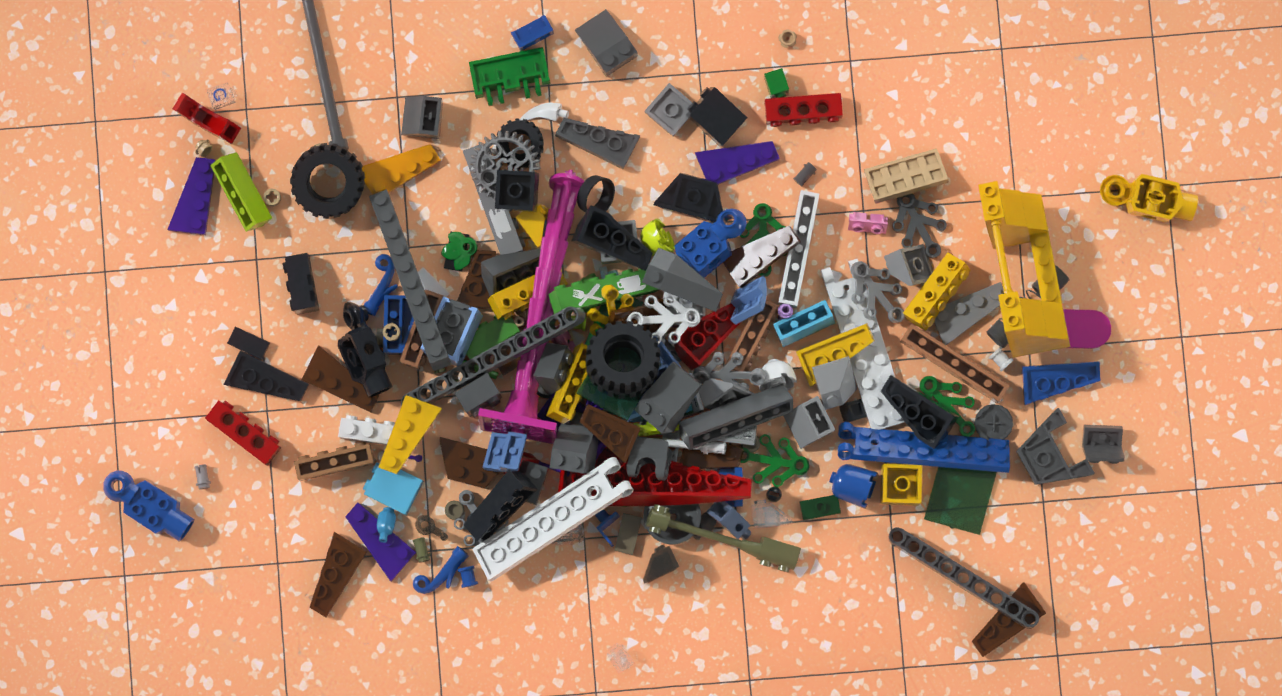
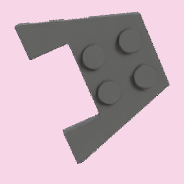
M1059 408L1055 409L1016 451L1034 485L1095 474L1086 459L1070 468L1067 466L1050 434L1051 431L1067 423Z

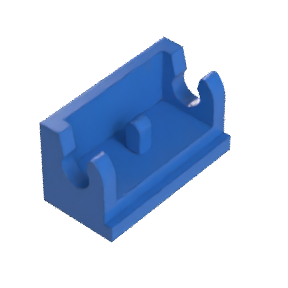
M545 15L511 32L520 51L554 34Z

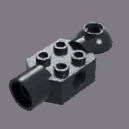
M353 302L345 303L343 318L351 331H348L345 336L338 340L337 346L352 380L362 384L368 398H371L393 387L385 370V355L379 348L376 335L366 324L369 315L365 306H359Z

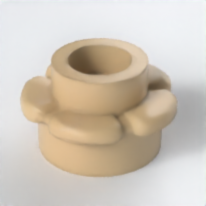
M785 29L779 34L778 40L784 48L793 47L796 44L797 35L794 31Z
M208 139L200 140L195 145V153L201 157H206L212 151L213 146L209 143Z

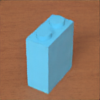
M376 462L372 469V473H374L372 479H368L363 487V490H365L364 495L407 516L424 481L403 470H400L398 474L378 468L380 463Z

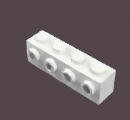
M351 415L341 418L339 438L387 445L395 422L384 421V424L376 423L377 420L365 418V421L357 420V416Z

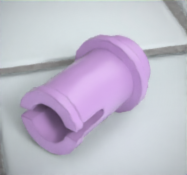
M782 304L779 306L778 320L780 321L792 316L793 309L790 305Z

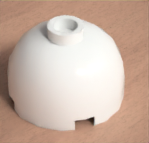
M771 359L761 368L765 371L766 378L764 383L759 386L760 391L783 384L787 390H790L794 387V382L797 383L794 369L787 362Z

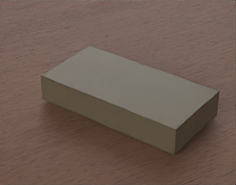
M623 513L614 551L633 555L642 517Z

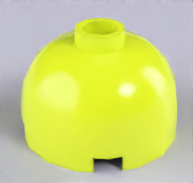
M658 218L646 224L640 234L641 243L653 253L652 256L655 255L658 248L671 253L675 249L674 240L670 232H665L662 228L665 224Z

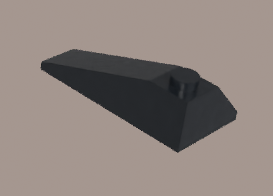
M590 205L578 223L571 240L590 250L646 271L653 254L644 244L631 235L623 225H620L610 213Z
M892 375L889 376L881 389V393L892 407L897 410L904 422L912 429L915 436L933 449L948 435L959 418L958 415Z

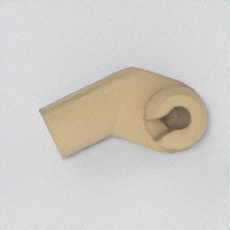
M521 310L516 311L519 317L515 319V324L517 326L525 325L528 319V310L521 312Z

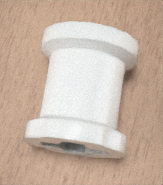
M1000 346L988 358L993 360L1002 372L1013 359L1009 358Z

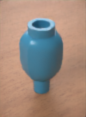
M389 507L383 508V511L378 514L377 530L380 533L379 541L383 543L387 542V536L392 534L396 522L394 509Z

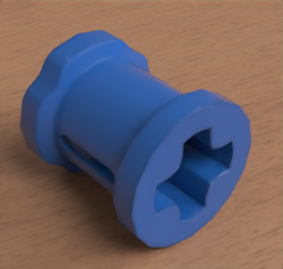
M474 565L458 569L462 578V588L478 585L473 571L475 569Z

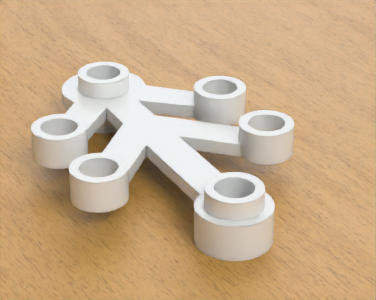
M672 294L666 295L663 303L667 307H673L680 314H672L657 301L655 296L649 295L644 302L646 307L654 308L661 315L642 316L639 312H632L628 316L627 321L636 319L637 324H633L634 326L638 324L663 323L657 332L652 334V337L656 336L658 338V344L673 323L682 322L675 332H671L668 335V342L677 344L680 336L688 327H695L699 324L701 316L694 308L686 309ZM667 298H671L673 302L668 303ZM648 299H652L654 304H649ZM688 315L693 317V321L688 320ZM671 335H675L677 340H672Z

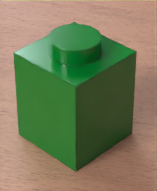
M780 68L764 73V80L770 98L786 97V93H789V87L783 69Z

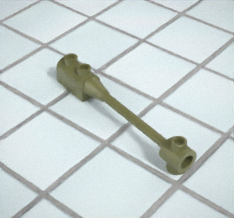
M656 504L654 508L650 509L646 526L650 527V532L660 534L661 531L665 532L667 527L675 528L738 547L760 560V565L770 567L771 564L778 565L777 570L789 573V569H795L801 551L800 547L767 537H761L760 543L738 540L670 519L671 513H669V508Z

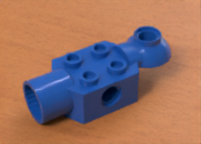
M731 208L722 211L713 224L703 221L675 245L676 255L705 278L732 255L730 243L727 239L736 238L744 232L747 225L745 215L740 210ZM734 219L731 225H726L728 220Z
M116 470L109 473L103 482L105 495L112 501L124 502L123 513L155 534L165 532L180 542L194 523L195 519L180 510L179 501L149 481L144 480L135 484L129 473ZM116 481L122 482V489L119 491L114 489Z

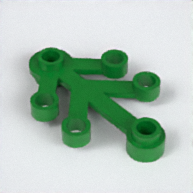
M760 203L755 206L753 210L754 217L746 225L747 235H740V237L747 238L750 230L757 223H759V231L746 244L771 234L767 230V223L776 231L786 226L781 225L772 217V209L768 204ZM765 210L766 215L760 216L759 211ZM769 266L767 268L768 271L766 273H760L759 276H769L771 274L772 267Z
M933 376L924 377L919 384L921 392L931 399L933 396L939 404L959 416L956 423L962 436L970 437L975 432L974 424L970 421H965L952 405L971 408L975 404L974 399L970 396L965 398L943 396L939 390H950L952 393L958 394L962 390V385L959 382L941 383ZM927 382L932 383L931 389L926 388L925 384ZM954 384L959 385V391L953 390ZM966 399L972 400L971 406L965 404ZM964 426L970 427L969 433L964 432Z
M763 434L759 441L761 445L766 447L771 456L750 453L747 448L742 447L747 457L741 459L740 463L754 461L771 464L761 472H756L753 475V481L756 484H761L764 478L780 467H788L789 469L780 476L776 475L772 478V484L775 487L782 486L783 482L792 475H804L809 470V461L795 453L787 438H781L778 445L786 451L791 460L782 458L772 444L771 437L767 434ZM763 437H768L769 442L767 444L762 442L761 439ZM782 440L788 442L786 447L781 446L780 442ZM798 462L803 463L802 469L796 467ZM757 474L762 476V480L759 482L755 480ZM780 478L781 484L776 485L774 479Z

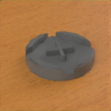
M996 404L986 405L979 410L975 417V430L979 437L989 440L988 438L1003 440L1012 431L1013 419L1010 412L1003 406Z

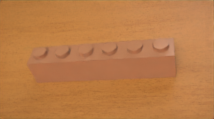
M912 323L900 340V343L995 403L1000 402L1009 388L1008 384Z

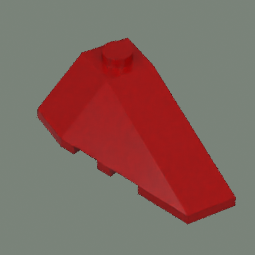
M732 303L718 309L716 312L714 311L701 317L699 324L695 327H688L680 336L679 342L674 344L678 357L691 371L700 366L740 324L735 325L730 320L735 310ZM674 336L672 340L676 341L677 337Z

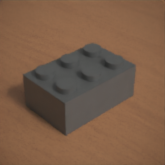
M488 373L455 392L469 417L474 416V418L478 417L480 408L484 409L488 406L492 408L499 404V399L502 398Z

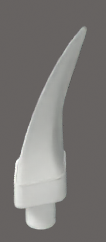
M544 103L527 111L519 120L541 117L557 121L559 117L568 118L569 111L563 110L560 103Z

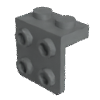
M1084 425L1082 448L1085 459L1091 463L1107 461L1112 464H1118L1119 462H1124L1125 456L1122 450L1123 427Z

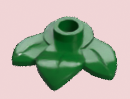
M461 232L449 233L450 243L443 247L441 255L450 260L454 259L455 270L463 269L469 265L471 256L476 253L478 248L477 242L471 237H465ZM467 243L470 245L469 250L465 249Z

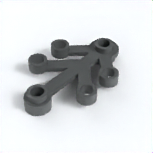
M913 193L898 197L897 205L900 209L896 221L892 225L895 232L903 230V220L907 211L911 217L906 235L901 241L902 247L907 248L913 245L912 238L917 228L926 245V255L929 258H937L941 253V247L938 243L932 241L924 224L935 227L937 231H944L947 223L943 219L936 220L920 215L915 207L924 209L928 214L933 215L938 210L937 204L917 200ZM904 197L909 198L910 202L908 204L903 203L902 199ZM930 205L935 207L934 212L929 211L928 207ZM939 222L944 223V228H938L937 224ZM900 223L902 228L896 229L895 224ZM904 240H909L911 244L905 246ZM935 248L936 253L931 254L929 249Z

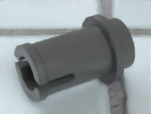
M809 162L804 164L803 169L793 178L801 187L812 175L816 174L815 171L817 169Z

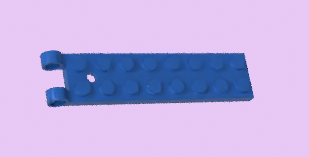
M843 422L838 427V435L841 439H855V447L846 442L839 444L838 457L842 460L853 459L1009 473L1010 470L1009 440L993 438L986 440L981 437L947 435L933 449L919 440L914 432L854 427L849 422Z

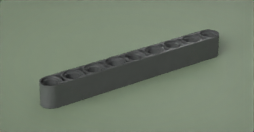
M895 527L890 531L888 536L889 542L894 547L1024 628L1032 629L1038 624L1039 616L1031 608L904 529ZM899 532L902 534L903 539L896 542L892 539V534ZM915 542L919 545V550L911 552L908 545ZM933 553L936 560L934 562H927L925 555ZM949 563L952 566V571L949 573L942 571V564ZM961 573L967 574L969 577L968 582L961 583L958 580V575ZM978 583L983 584L985 592L977 593L975 585ZM999 594L1002 598L1001 603H993L991 596ZM1015 604L1018 607V613L1011 614L1008 611V606ZM1028 614L1033 615L1035 618V623L1032 625L1025 622L1024 618Z

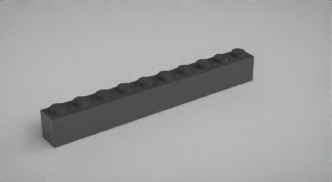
M387 189L370 195V201L433 371L452 365Z

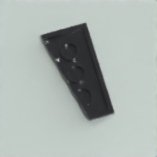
M241 350L223 384L296 401H302L309 386L308 383Z

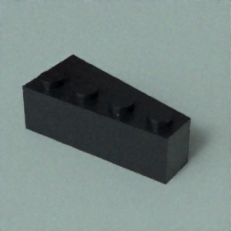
M508 470L477 509L467 517V521L463 525L477 542H483L491 537L538 489L523 472Z

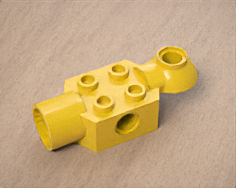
M1145 174L1137 176L1131 183L1120 175H1110L1100 185V195L1107 204L1112 206L1126 204L1129 214L1166 223L1173 217L1192 221L1198 205V195L1181 192L1178 182ZM1111 186L1118 189L1117 196L1111 193Z

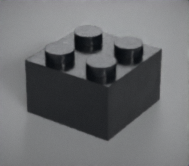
M497 170L495 209L537 212L539 173Z

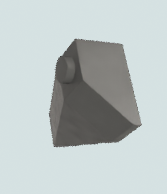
M658 248L649 263L642 283L715 312L723 296L717 288L678 255Z
M541 249L497 255L481 262L482 278L489 296L535 275L536 267L539 265Z

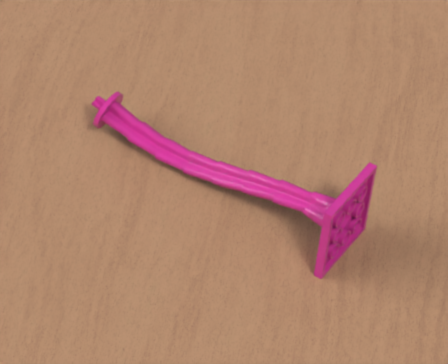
M573 170L554 174L549 179V187L553 190L551 209H548L545 237H542L539 265L536 267L533 296L529 302L526 329L554 314L548 294L553 292L554 287L560 284L563 273L561 268L568 247L567 239L575 216L573 212L579 189L584 183L583 179L576 176L575 172H572ZM542 328L539 330L540 338L543 337L544 334ZM526 337L522 341L524 347L527 345ZM546 343L525 353L518 360L515 388L510 394L504 413L483 408L479 409L478 418L482 431L508 434V432L527 434L528 440L554 444L557 436V423L537 419L538 395L536 394L539 383L534 377V373Z

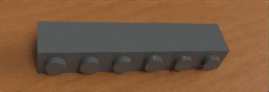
M783 384L771 387L680 421L679 436L689 450L695 449L793 412V397Z

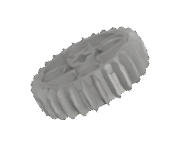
M498 131V137L491 133L492 139L484 137L486 143L478 142L481 148H474L477 155H471L475 162H471L470 165L475 166V169L470 170V173H476L472 180L478 179L479 181L475 186L482 185L481 193L487 190V197L494 194V200L496 188L492 187V185L496 184L497 170H500L503 166L502 161L504 163L511 162L508 166V171H520L518 168L527 161H529V172L541 169L535 164L540 162L539 159L534 158L538 155V152L532 153L531 151L535 146L528 147L527 145L530 140L528 139L523 142L524 136L521 135L519 138H516V132L509 136V131H506L505 136H503L502 132ZM500 142H511L519 147L507 153ZM492 145H496L499 148V153L496 156L491 155L489 152ZM518 150H523L526 154L523 161L518 160L516 157ZM486 154L492 165L482 171L481 161L483 155ZM504 154L505 157L499 159V160L497 161V163H496V161H495L494 159H497V158L501 157V156ZM487 172H492L494 174V180L492 182H487L485 180V174Z

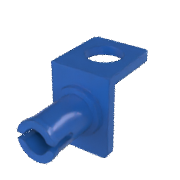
M603 509L595 514V517L600 521L596 528L609 545L613 547V543L603 530L620 516L617 512L609 515Z

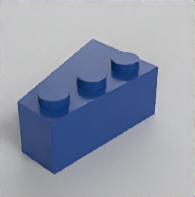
M384 295V326L394 323L401 331L400 337L396 341H389L383 336V353L385 355H402L414 319L405 295ZM396 328L387 329L388 337L397 334V331L394 330Z

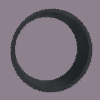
M593 175L586 179L581 185L577 196L579 208L586 213L588 210V195L591 189L598 182L602 181V194L594 207L607 211L615 195V186L612 180L598 175Z

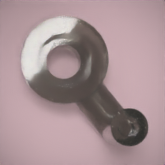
M421 515L416 519L415 528L420 534L429 535L432 533L442 541L448 539V535L435 526V522L430 516ZM423 521L428 522V525L425 528L421 527V523Z

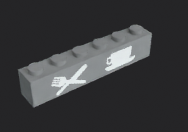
M480 145L463 150L469 170L475 169V166L470 165L471 162H475L471 155H477L474 148L480 149ZM486 154L483 155L481 161L482 171L492 165ZM487 172L485 174V180L487 182H492L494 180V174L492 172ZM471 173L472 178L476 176V173ZM478 179L473 180L475 185L479 182ZM482 185L476 187L500 255L523 251L522 247L526 245L522 235L519 237L517 235L516 229H519L516 218L512 219L508 210L495 209L494 194L487 197V190L481 193Z

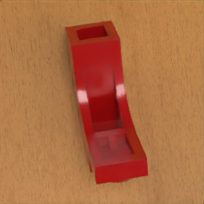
M181 93L172 108L188 121L230 144H233L241 130V127L229 119L207 109L184 93Z

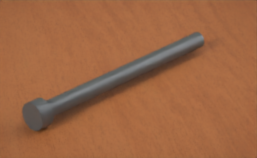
M302 0L332 140L328 144L332 145V143H335L341 148L344 146L349 149L347 139L342 137L314 1Z

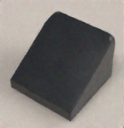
M861 399L839 406L844 422H853L867 417Z

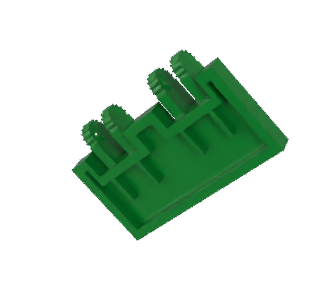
M543 47L469 62L476 99L483 98V89H485L489 106H493V98L490 91L498 90V100L500 104L504 103L501 87L503 85L505 93L521 90L520 82H523L525 96L528 99L531 95L528 89L529 83L535 82V90L538 96H542L538 78L542 79L543 85L551 84Z

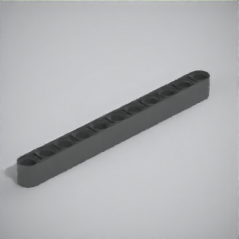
M567 307L405 394L401 399V406L406 395L429 404L440 400L486 373L496 370L580 325L585 320L584 310L579 307ZM573 311L576 312V319L574 321L571 318ZM557 320L560 321V327L558 329H556L555 322ZM542 328L544 334L543 337L540 338L539 330ZM526 337L527 345L524 347L522 341ZM508 346H510L511 353L509 355L506 352ZM492 355H494L495 361L493 364L490 361V357ZM476 363L479 366L478 372H475L474 366ZM460 372L463 375L461 381L458 379V375ZM443 381H446L447 384L445 390L442 387ZM428 389H429L430 392H431V395H430L429 398H428L427 395H426V392H427Z

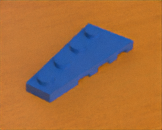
M1100 362L1022 366L1024 405L1101 381Z

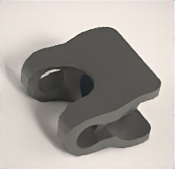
M637 437L628 457V476L637 477L643 465L654 464L656 466L655 473L657 479L665 481L672 459V450L669 448V443L661 439Z

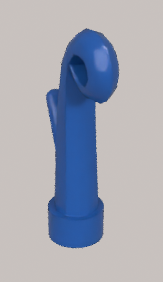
M381 254L375 260V266L379 270L386 272L371 297L363 305L367 309L368 314L375 316L379 310V306L384 300V295H389L398 287L397 284L389 287L395 267L391 256L387 254ZM386 260L388 266H382L380 262Z
M457 546L431 583L426 576L418 575L413 580V588L418 593L427 594L434 591L447 579L446 588L449 589L458 567L469 555L461 547ZM420 580L425 582V587L419 586Z

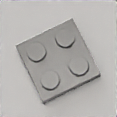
M668 83L644 113L674 137L688 121L689 118L686 116L688 113L687 108L692 102Z

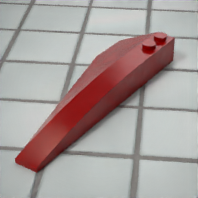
M607 447L599 455L595 464L596 468L607 459L616 457L621 468L617 472L607 475L610 483L614 488L623 481H629L634 489L629 496L620 498L609 506L686 505L751 498L752 479L731 474H718V471L713 470L705 471L701 470L700 467L684 466L683 463L671 461L665 481L657 479L655 473L656 466L654 464L643 465L637 477H629L627 474L628 459L624 463ZM561 470L558 492L587 473L570 471V475L567 477V471ZM597 490L591 492L592 496L597 494Z

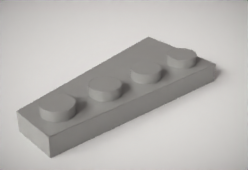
M1001 282L946 304L945 309L937 315L934 322L943 344H949L1000 306L998 295L1004 294Z

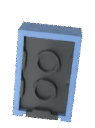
M443 296L434 317L451 364L459 366L463 363L483 315L478 308L470 307ZM422 343V346H421L420 349L426 354L425 349H424V346H423V343Z

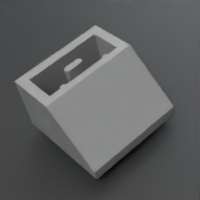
M818 396L795 407L793 412L783 415L800 449L836 430Z

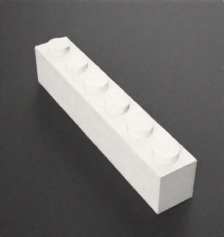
M800 191L793 231L801 243L788 252L778 305L788 304L792 308H797L819 193Z

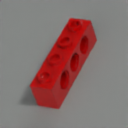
M841 93L769 98L764 100L766 125L770 124L771 127L782 126V123H789L792 126L800 125L804 121H808L809 124L820 123V120L838 122L843 117ZM819 105H825L828 108V111L826 113H820L817 107ZM801 106H805L808 108L809 113L802 115L798 109ZM782 108H787L790 111V114L788 116H782L779 113V110Z
M218 400L205 419L268 466L281 449L278 445L280 441L272 435L269 437L264 435V429L256 423L253 426L247 422L249 418L242 412L239 414L235 413L232 410L234 406L226 400L223 403ZM227 415L234 417L231 425H226L224 422ZM247 426L249 433L247 436L242 437L239 433L240 429ZM258 438H263L264 445L261 448L255 447V441Z

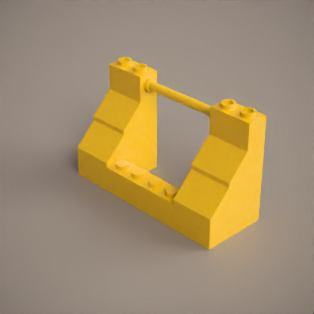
M998 181L978 184L985 224L992 247L997 251L1004 294H1000L998 297L1004 330L1013 358L1070 347L1042 195L1021 192L1019 190L999 188ZM1031 242L1041 300L1020 298L1018 291L1014 292L1011 289L1004 247Z

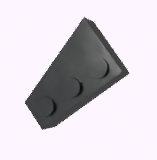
M302 253L285 257L283 270L288 276L286 286L291 295V300H289L291 311H294L297 315L320 311L309 254Z

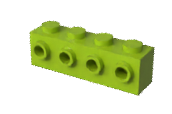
M237 152L222 156L210 165L246 232L262 227L272 219L269 210Z

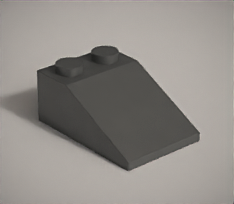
M606 9L575 29V32L606 77L638 56V52Z
M672 362L645 392L635 411L661 433L674 432L702 387V384L677 363Z
M576 412L571 421L564 424L561 423L552 447L550 468L578 473H589L595 469L599 439L579 422L583 413Z

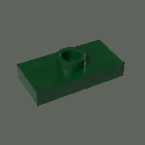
M835 495L799 501L803 520L841 513L839 500Z

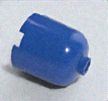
M844 464L838 468L837 472H832L829 481L833 483L832 492L838 499L866 509L867 504L865 500L867 498L870 499L876 484L873 477H877L878 472L852 464Z

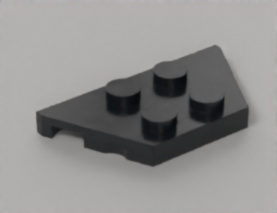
M681 172L653 204L654 206L716 222L718 215L723 211L717 182Z

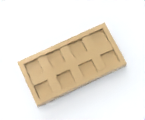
M937 148L864 169L875 204L949 183Z

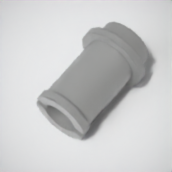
M207 465L195 466L196 486H198L199 490L210 488L211 481L208 478Z

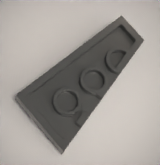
M568 118L562 120L555 134L556 137L620 169H624L640 139V135L637 134L632 135L620 130L615 131L602 126L588 125V123Z

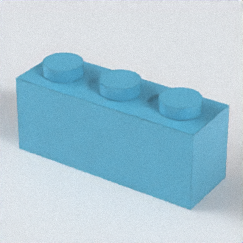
M823 300L793 314L790 318L774 323L773 326L782 346L785 347L835 324L826 300Z

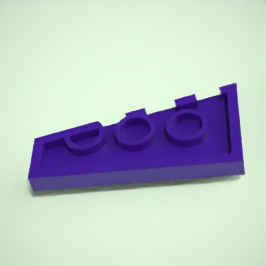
M773 141L695 152L705 179L715 181L718 185L780 160Z
M196 157L168 226V231L206 235L214 172L210 165L216 161L215 159Z
M357 503L345 517L392 582L416 552L393 532L387 536V542H380L377 518L361 504Z

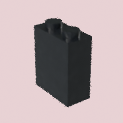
M706 87L700 93L701 98L697 102L694 101L687 108L688 113L686 116L718 146H723L748 117L716 87Z

